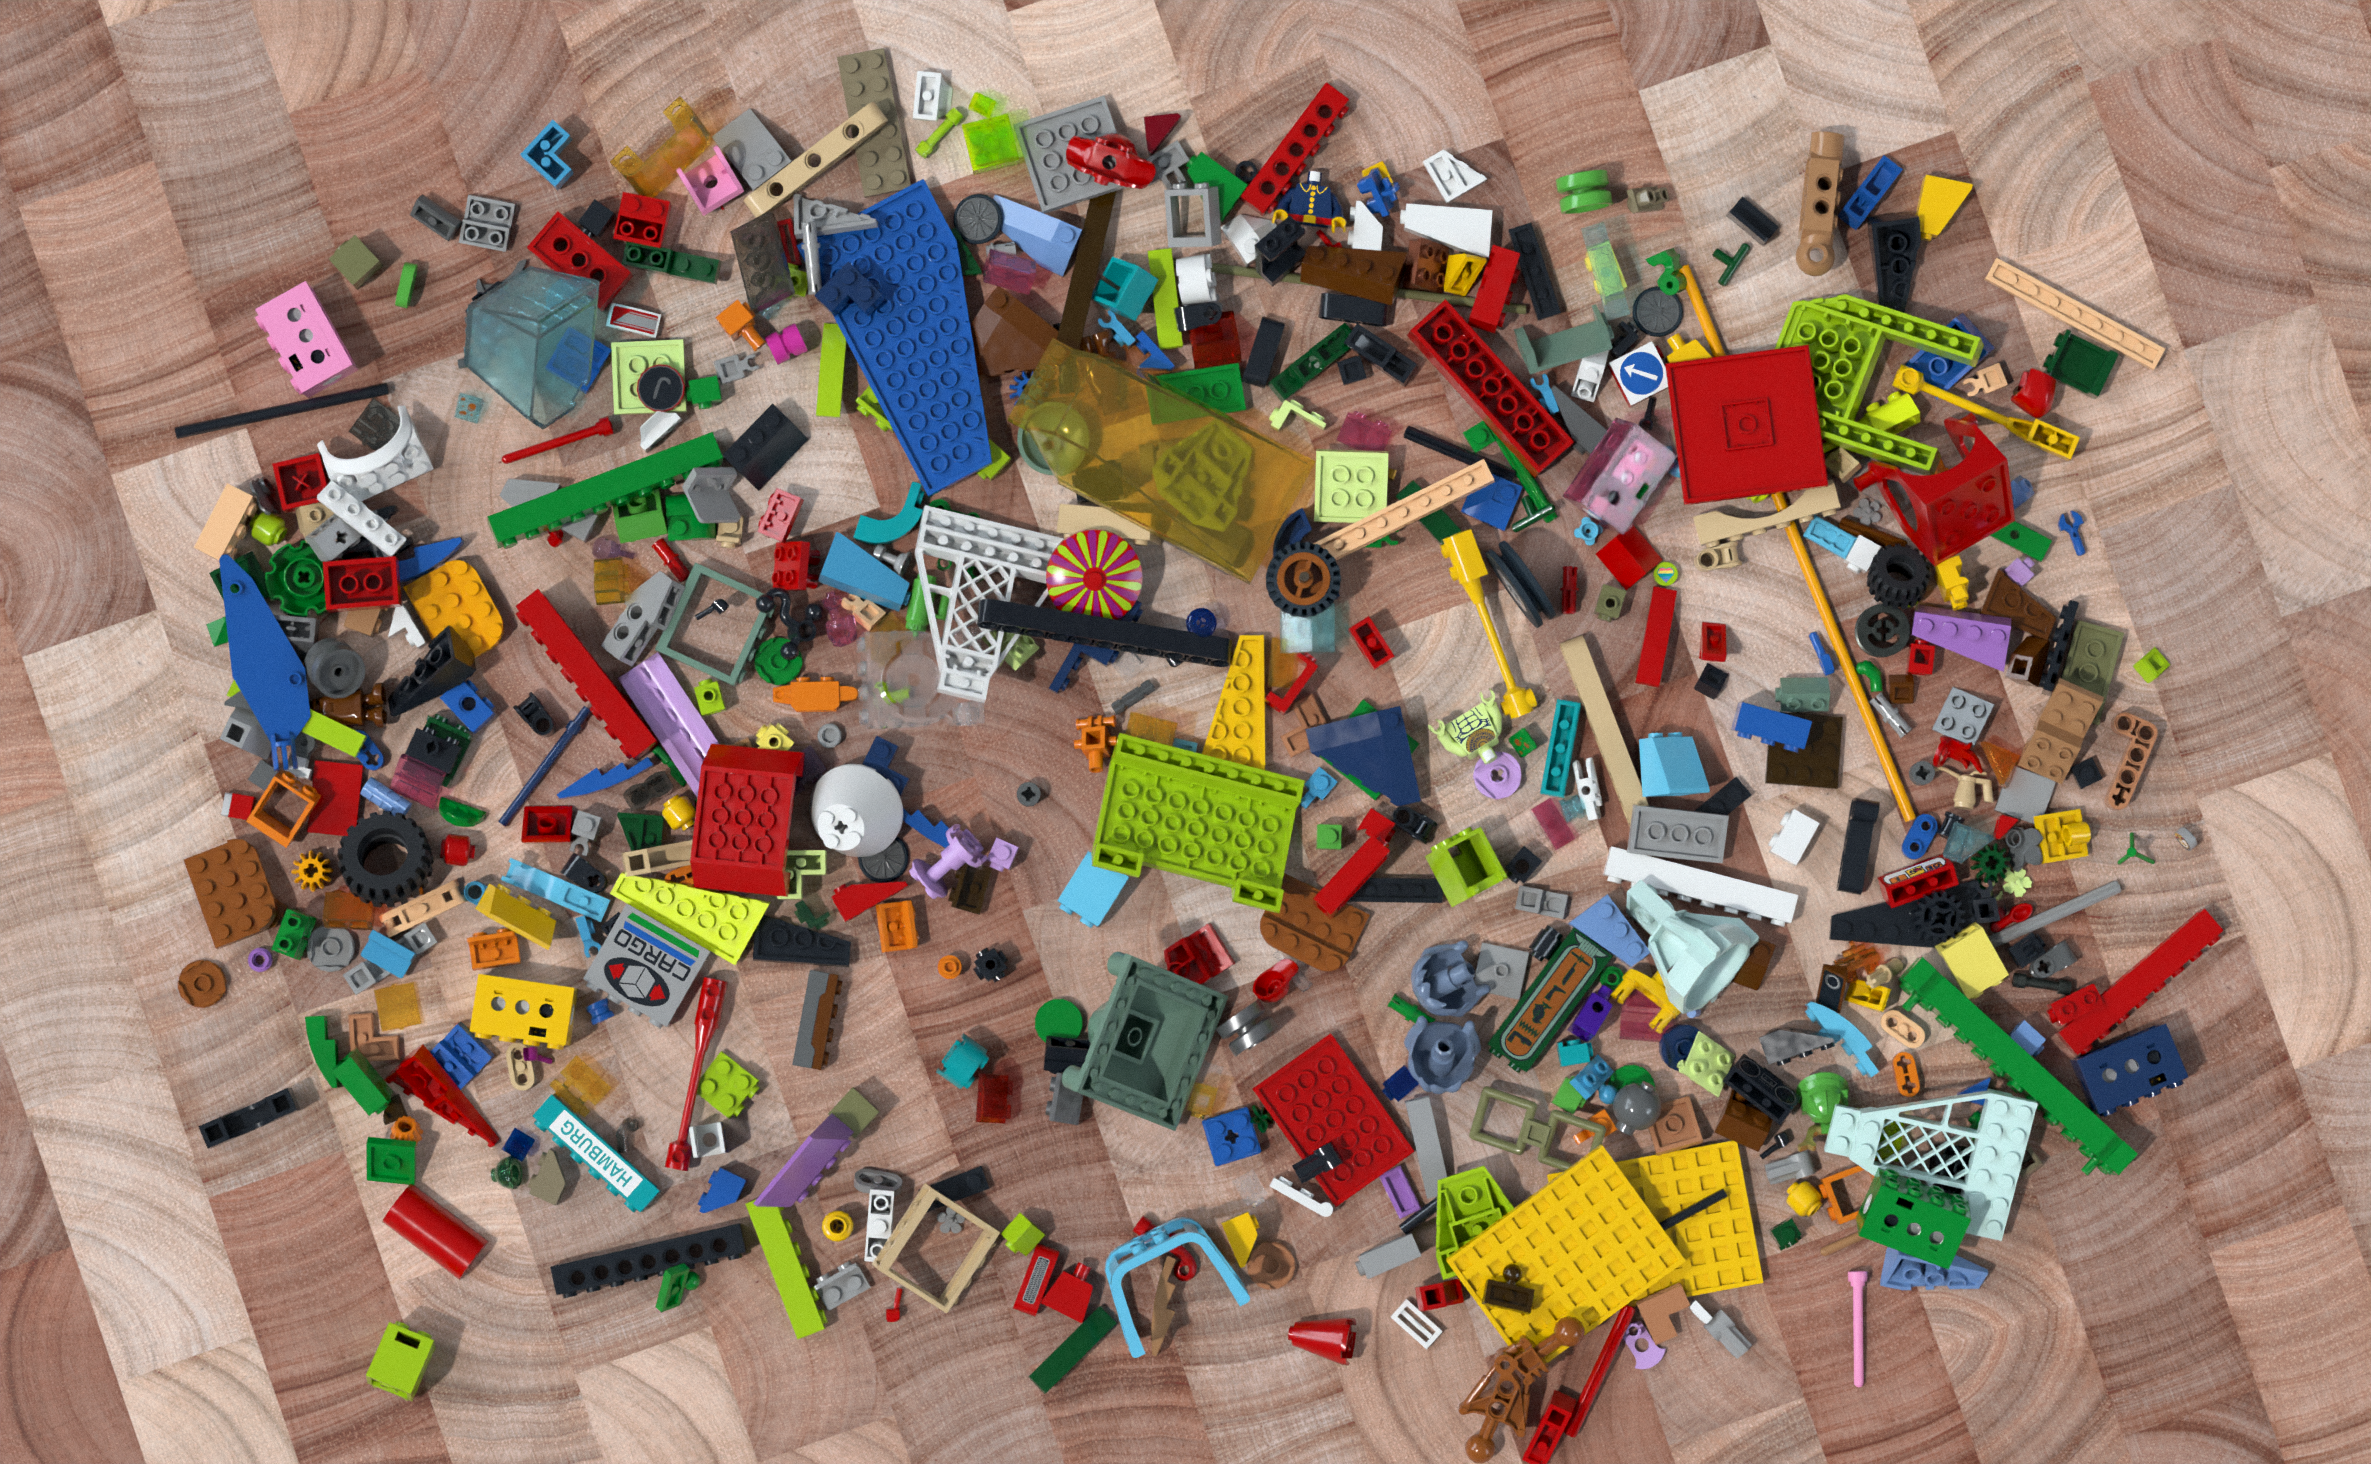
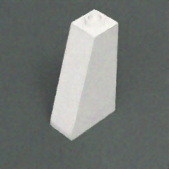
M1406 204L1405 210H1401L1400 224H1404V231L1448 246L1461 253L1486 258V261L1489 259L1493 210Z

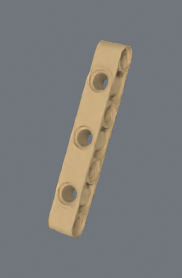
M874 101L869 103L753 191L743 202L757 220L764 218L887 124L888 119ZM852 126H858L859 135L856 138H850L848 135V131ZM814 155L821 157V164L818 167H812L810 164V160ZM780 183L783 186V193L780 196H774L772 189L776 184Z

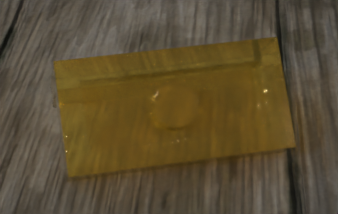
M1271 638L1267 687L1288 689L1292 687L1295 640Z

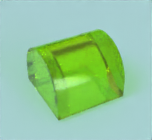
M976 92L971 99L968 109L991 119L998 103Z

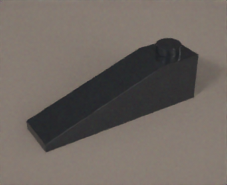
M1888 214L1867 217L1878 305L1904 313L1910 291L1912 273L1916 265L1915 260L1921 243L1919 216Z

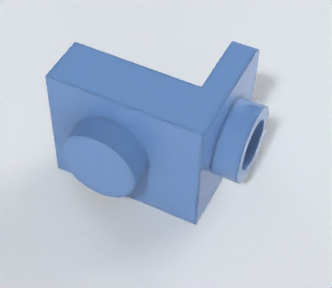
M2021 475L2010 482L2014 510L2035 494L2032 484Z

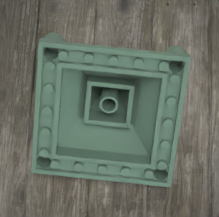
M1118 951L1114 952L1108 959L1107 969L1110 974L1117 976L1116 984L1113 987L1109 1000L1095 1010L1089 1019L1088 1036L1091 1045L1082 1068L1076 1065L1067 1067L1062 1075V1083L1067 1089L1176 1131L1229 996L1132 955Z

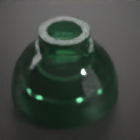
M507 1156L497 1163L496 1168L491 1170L492 1181L498 1182L507 1189H517L523 1178L522 1167L518 1159L514 1156Z

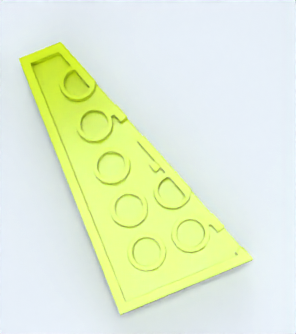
M625 872L620 874L610 892L611 895L734 965L738 963L771 903L643 875L625 877Z

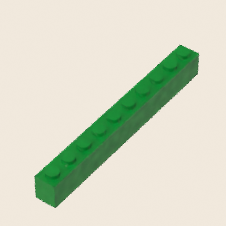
M711 432L487 516V522L498 549L502 547L509 549L525 538L533 540L539 537L541 532L547 530L550 532L557 531L565 523L571 521L572 523H578L584 520L586 515L592 513L595 515L602 514L610 506L616 504L617 506H623L629 503L630 499L637 496L640 498L647 497L653 493V490L658 488L668 489L679 480L684 479L686 481L693 468L720 467L723 464V456L714 434Z

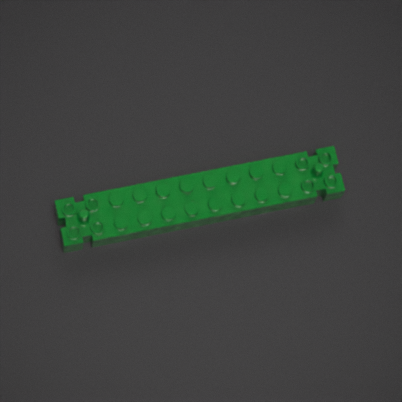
M1923 957L1916 958L1897 979L1901 982L1899 987L1910 996L1902 1005L1907 1012H1910L1918 1003L1926 1012L1932 1011L1937 1015L1935 1020L1944 1028L1950 1027L1955 1032L1953 1036L1961 1044L1970 1045L1973 1048L1970 1052L1980 1061L1986 1060L1990 1064L1988 1068L1996 1076H2004L2008 1080L2006 1085L2016 1094L2022 1093L2026 1099L2036 1101L2038 1103L2036 1109H2040L2044 1113L2042 1118L2051 1126L2055 1125L2062 1129L2060 1134L2070 1143L2076 1142L2080 1146L2078 1151L2087 1159L2091 1158L2081 1169L2085 1175L2088 1176L2096 1167L2105 1175H2120L2138 1155L2136 1151L2120 1139L2113 1130L1952 983L1937 972Z

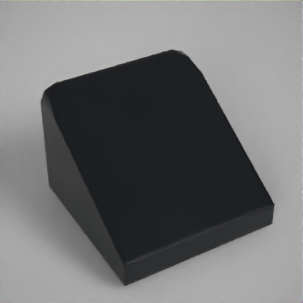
M1707 663L1694 689L1714 700L1719 694L1728 674Z

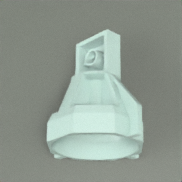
M1639 880L1627 891L1626 913L1651 935L1648 940V949L1666 987L1665 992L1669 1001L1682 1014L1701 1009L1709 1001L1713 1003L1717 999V994L1730 984L1747 960L1750 948L1758 942L1759 936L1740 918L1694 914L1687 912V910L1675 911L1673 905L1668 900H1663L1658 896L1656 889L1651 884H1645L1642 880Z

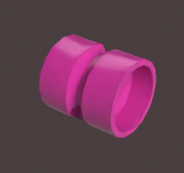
M795 323L785 327L781 335L778 332H774L764 337L777 365L790 360V354L797 356L808 351Z

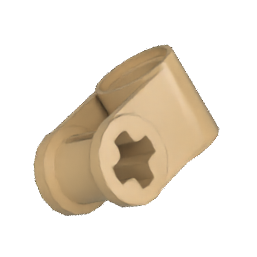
M1737 541L1700 551L1694 558L1695 567L1701 572H1709L1741 566L1742 561H1739L1736 549ZM1703 554L1711 557V566L1706 567L1701 563L1700 558Z

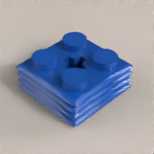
M1247 1107L1202 1121L1215 1166H1221L1261 1153L1253 1123H1250L1251 1116ZM1228 1130L1238 1133L1239 1137L1235 1139L1236 1143L1231 1144L1229 1140H1225L1224 1136L1228 1135Z

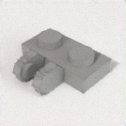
M1178 140L1146 159L1154 163L1156 168L1155 177L1148 186L1161 180L1166 189L1173 188L1172 183L1166 177L1172 172L1176 175L1179 183H1187L1179 168L1187 164L1189 158Z

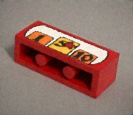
M1945 853L1877 877L1883 899L1891 909L1923 898V894L1931 895L1932 890L1939 892L1959 885L1954 865Z

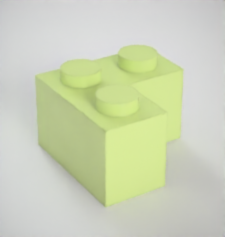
M788 850L785 872L791 873L788 897L777 896V899L803 900V876L827 875V851Z

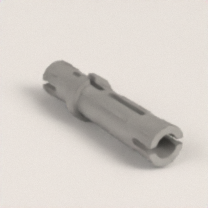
M816 221L801 222L803 234L801 248L804 249L808 295L816 294L822 288L818 251L820 243L817 241Z

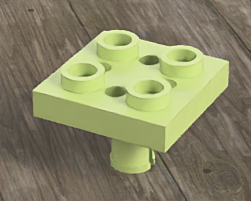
M994 630L990 634L995 640L997 631ZM1004 632L1000 652L1004 651L1015 634ZM1020 635L1003 661L1007 662L1016 671L1040 647L1035 644L1030 636ZM985 636L981 638L989 647L992 646Z

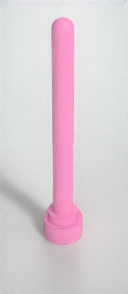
M1848 1271V1281H1850V1286H1853L1854 1385L1859 1388L1864 1384L1863 1286H1865L1867 1281V1271Z

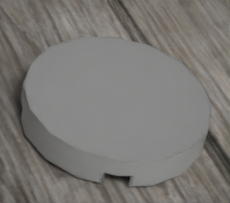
M327 924L314 930L308 938L306 950L308 958L314 966L323 971L335 972L349 965L354 957L355 943L348 930L339 925Z

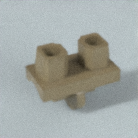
M1658 186L1627 190L1629 196L1627 206L1633 214L1660 211L1663 209L1662 204L1670 200L1666 187L1658 189Z

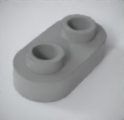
M860 1169L855 1173L854 1187L860 1192L869 1194L870 1189L893 1190L895 1197L901 1192L902 1179L894 1173Z

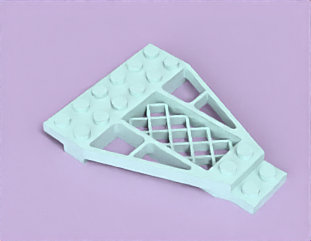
M1988 1089L1987 1091L1879 1108L1867 1107L1858 1109L1835 1104L1824 1151L1849 1157L1851 1161L1875 1176L1878 1167L1884 1170L1890 1168L1901 1176L1926 1181V1186L1929 1187L1934 1183L1961 1188L1960 1195L1968 1201L1971 1213V1222L1966 1233L2002 1241L2038 1103L2034 1100L2013 1096L2011 1093ZM1985 1099L1977 1130L1948 1123L1953 1103ZM1946 1105L1941 1122L1900 1113L1902 1111ZM1896 1121L1901 1130L1888 1137L1883 1127ZM1899 1122L1908 1123L1910 1125L1903 1129ZM1919 1126L1924 1136L1911 1142L1906 1133ZM1923 1127L1930 1128V1129H1934V1130H1932V1131H1930L1929 1133L1926 1134V1132H1925V1130L1923 1129ZM1942 1131L1947 1141L1935 1148L1930 1138ZM1882 1132L1886 1139L1879 1143ZM1946 1132L1957 1135L1950 1139ZM1904 1135L1909 1145L1897 1152L1892 1141ZM1966 1136L1971 1146L1958 1153L1953 1143ZM1969 1137L1975 1138L1974 1144ZM1928 1140L1933 1150L1920 1156L1915 1147ZM1890 1144L1895 1153L1882 1160L1877 1151ZM1951 1145L1956 1155L1944 1162L1938 1152ZM1913 1149L1918 1159L1905 1165L1900 1156ZM1971 1152L1967 1167L1962 1157ZM1936 1154L1941 1164L1929 1171L1924 1161ZM1875 1156L1878 1157L1879 1161H1874ZM1898 1158L1903 1167L1888 1163ZM1960 1159L1965 1169L1952 1175L1947 1166ZM1922 1163L1927 1172L1912 1168ZM1945 1168L1950 1177L1940 1176L1935 1173ZM1965 1175L1964 1180L1959 1179L1960 1177Z

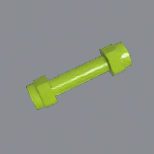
M954 107L945 115L946 119L925 142L922 140L915 148V151L924 159L933 152V146L953 125L957 126L964 116Z

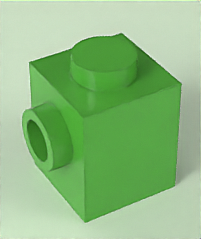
M1571 1076L1570 1079L1567 1077L1563 1079L1551 1101L1552 1104L1570 1114H1574L1577 1107L1582 1108L1586 1102L1581 1094L1569 1083L1574 1076Z

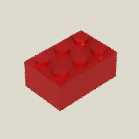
M396 556L323 562L326 610L329 613L402 607L399 560Z

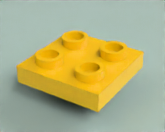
M2080 809L2033 817L2035 829L2043 836L2042 842L2038 845L2043 854L2042 864L2089 856L2087 843L2090 841L2091 832L2089 825L2082 821Z

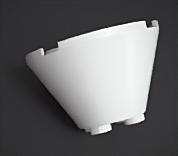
M845 764L829 770L818 780L810 796L809 813L813 827L824 841L826 847L847 856L867 857L883 851L895 840L903 822V805L897 789L889 779L886 780L882 775L875 772L876 769L869 766Z

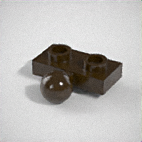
M1508 1264L1504 1268L1503 1277L1506 1283L1490 1279L1486 1280L1482 1300L1483 1305L1527 1315L1531 1313L1535 1290L1515 1285L1522 1277V1270L1518 1265Z

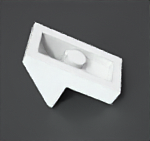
M402 603V607H396L388 637L392 639L407 630L408 633L405 634V637L412 647L416 645L417 648L421 649L428 645L405 605Z

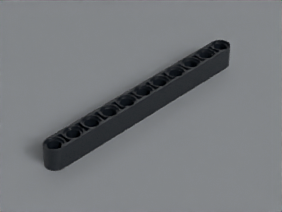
M982 599L979 601L977 626L980 628L1214 667H1228L1231 664L1232 641L1228 638L995 599Z

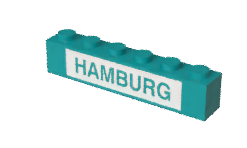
M551 1094L533 1114V1117L536 1119L534 1124L540 1130L551 1132L554 1135L552 1140L559 1147L563 1148L566 1146L572 1151L570 1156L577 1163L581 1164L584 1162L589 1166L588 1172L599 1181L602 1178L607 1182L606 1188L614 1196L617 1197L620 1194L626 1199L624 1204L632 1212L635 1213L636 1210L640 1213L643 1212L662 1191L554 1094Z

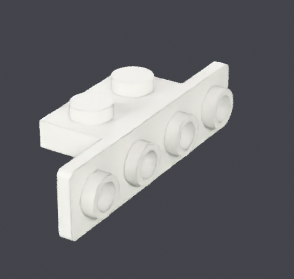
M330 481L318 494V501L388 556H393L406 542V538L387 524L382 517L374 514L363 502L355 499L334 481Z

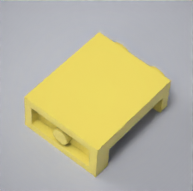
M1977 922L1956 933L1954 939L1950 937L1945 943L1941 942L1935 946L1938 954L1943 957L1960 987V992L1968 999H1975L1981 996L1985 989L1990 986L1999 985L2009 975L1983 927L1977 924Z

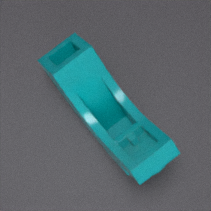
M912 481L905 505L895 517L888 520H876L860 515L853 536L854 540L872 545H885L901 540L911 533L922 518L923 510L916 508V504L921 505L925 491L921 490L922 484Z

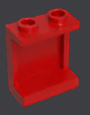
M1298 652L1295 660L1304 665L1305 669L1284 698L1281 699L1270 691L1264 700L1266 704L1283 716L1318 668V665L1315 664L1317 659L1307 652L1304 654Z

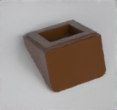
M1912 674L1889 675L1890 704L1914 703V679Z

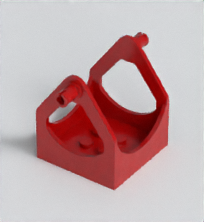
M1972 413L1961 419L1948 417L1944 420L1946 431L1963 459L1955 467L1933 475H1912L1902 472L1896 466L1872 460L1868 463V471L1853 479L1854 485L1859 492L1873 484L1877 485L1903 532L1934 566L2015 521L2008 460L1977 427L1978 421ZM1963 436L1975 438L1970 453L1964 444ZM1887 479L1898 481L1905 489L1916 515V531L1908 524L1890 492Z

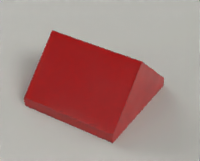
M1630 524L1595 554L1625 591L1662 561V558L1633 524Z
M524 806L521 842L524 844L573 843V834L571 833L573 827V807Z

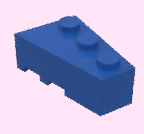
M1738 702L1731 730L1738 732V737L1751 740L1752 736L1761 738L1760 743L1774 746L1775 742L1784 744V749L1798 753V749H1805L1812 721L1748 703Z

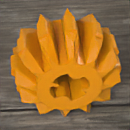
M311 850L308 853L309 859L304 853H301L300 858L303 862L294 860L293 864L299 866V870H291V873L300 875L295 878L294 882L297 884L303 881L301 889L306 890L310 883V890L315 892L316 883L321 889H324L325 885L322 880L331 881V878L325 876V874L333 872V868H325L331 861L330 859H325L321 862L323 853L319 852L315 858V853ZM314 864V868H318V873H314L313 877L310 878L311 875L307 874V869H311V865Z

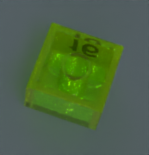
M1008 113L962 124L973 175L1020 164Z

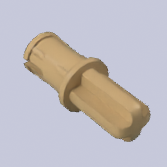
M1893 958L1886 964H1880L1873 973L1867 976L1866 985L1876 988L1883 982L1888 983L1895 974L1903 970V963L1900 959Z

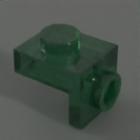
M804 900L795 904L797 908L794 911L801 924L806 921L810 929L816 927L817 930H820L830 923L828 918L831 917V914L829 912L816 919Z

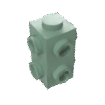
M1828 677L1780 678L1779 688H1775V702L1780 703L1781 712L1829 711L1830 688Z

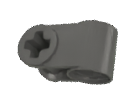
M2066 940L2032 961L2029 971L2034 978L2044 979L2065 969L2078 960ZM2045 963L2047 967L2044 971L2039 972L2037 968L2040 964Z

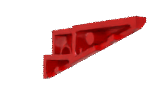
M424 1044L412 1051L384 1079L389 1084L394 1082L404 1088L403 1093L406 1095H415L424 1102L423 1105L452 1124L459 1123L469 1129L467 1133L471 1136L475 1134L488 1142L487 1146L490 1148L498 1142L499 1137Z

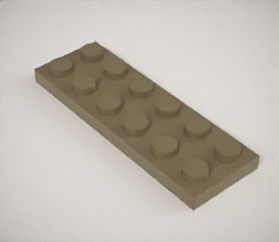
M884 48L837 57L849 118L874 101L888 119L887 124L855 148L864 197L868 198L899 192L910 186L911 183ZM852 126V136L856 138L859 135L858 126Z

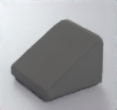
M260 760L248 780L265 791L279 771L274 772V768L271 765Z

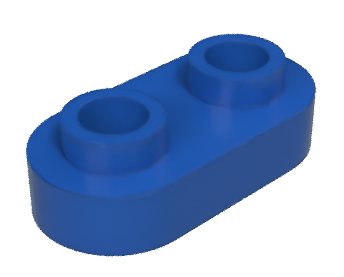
M1922 814L1913 821L1901 844V851L1906 858L1918 859L1926 852L1938 828L1937 821L1933 816ZM1923 822L1929 823V830L1925 831L1922 829L1921 825ZM1912 843H1916L1918 845V850L1916 852H1913L1910 849V845Z

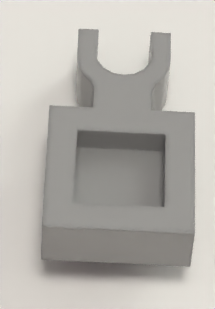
M737 354L714 361L720 385L743 379L745 377L743 371L753 372L758 370V365L754 367L748 365V360L754 359L755 354L748 355L741 361H739Z

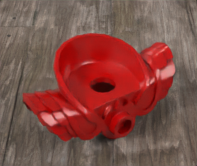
M1105 134L1101 137L1096 136L1095 140L1073 136L1067 146L1066 161L1068 165L1073 166L1080 172L1095 177L1094 182L1108 186V183L1111 182L1128 188L1143 189L1155 177L1156 168L1154 163L1138 156L1135 145L1122 134ZM1107 155H1111L1116 159V166L1111 170L1103 166V159Z

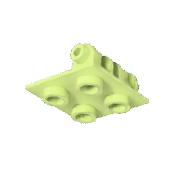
M1698 1031L1687 1060H1680L1677 1068H1679L1680 1073L1689 1077L1690 1080L1695 1081L1696 1084L1719 1097L1724 1085L1723 1080L1729 1073L1735 1055Z

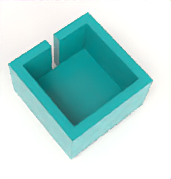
M1112 256L1102 275L1119 286L1120 289L1117 291L1103 280H1099L1093 290L1091 300L1108 311L1111 310L1115 314L1136 321L1159 279L1140 266Z

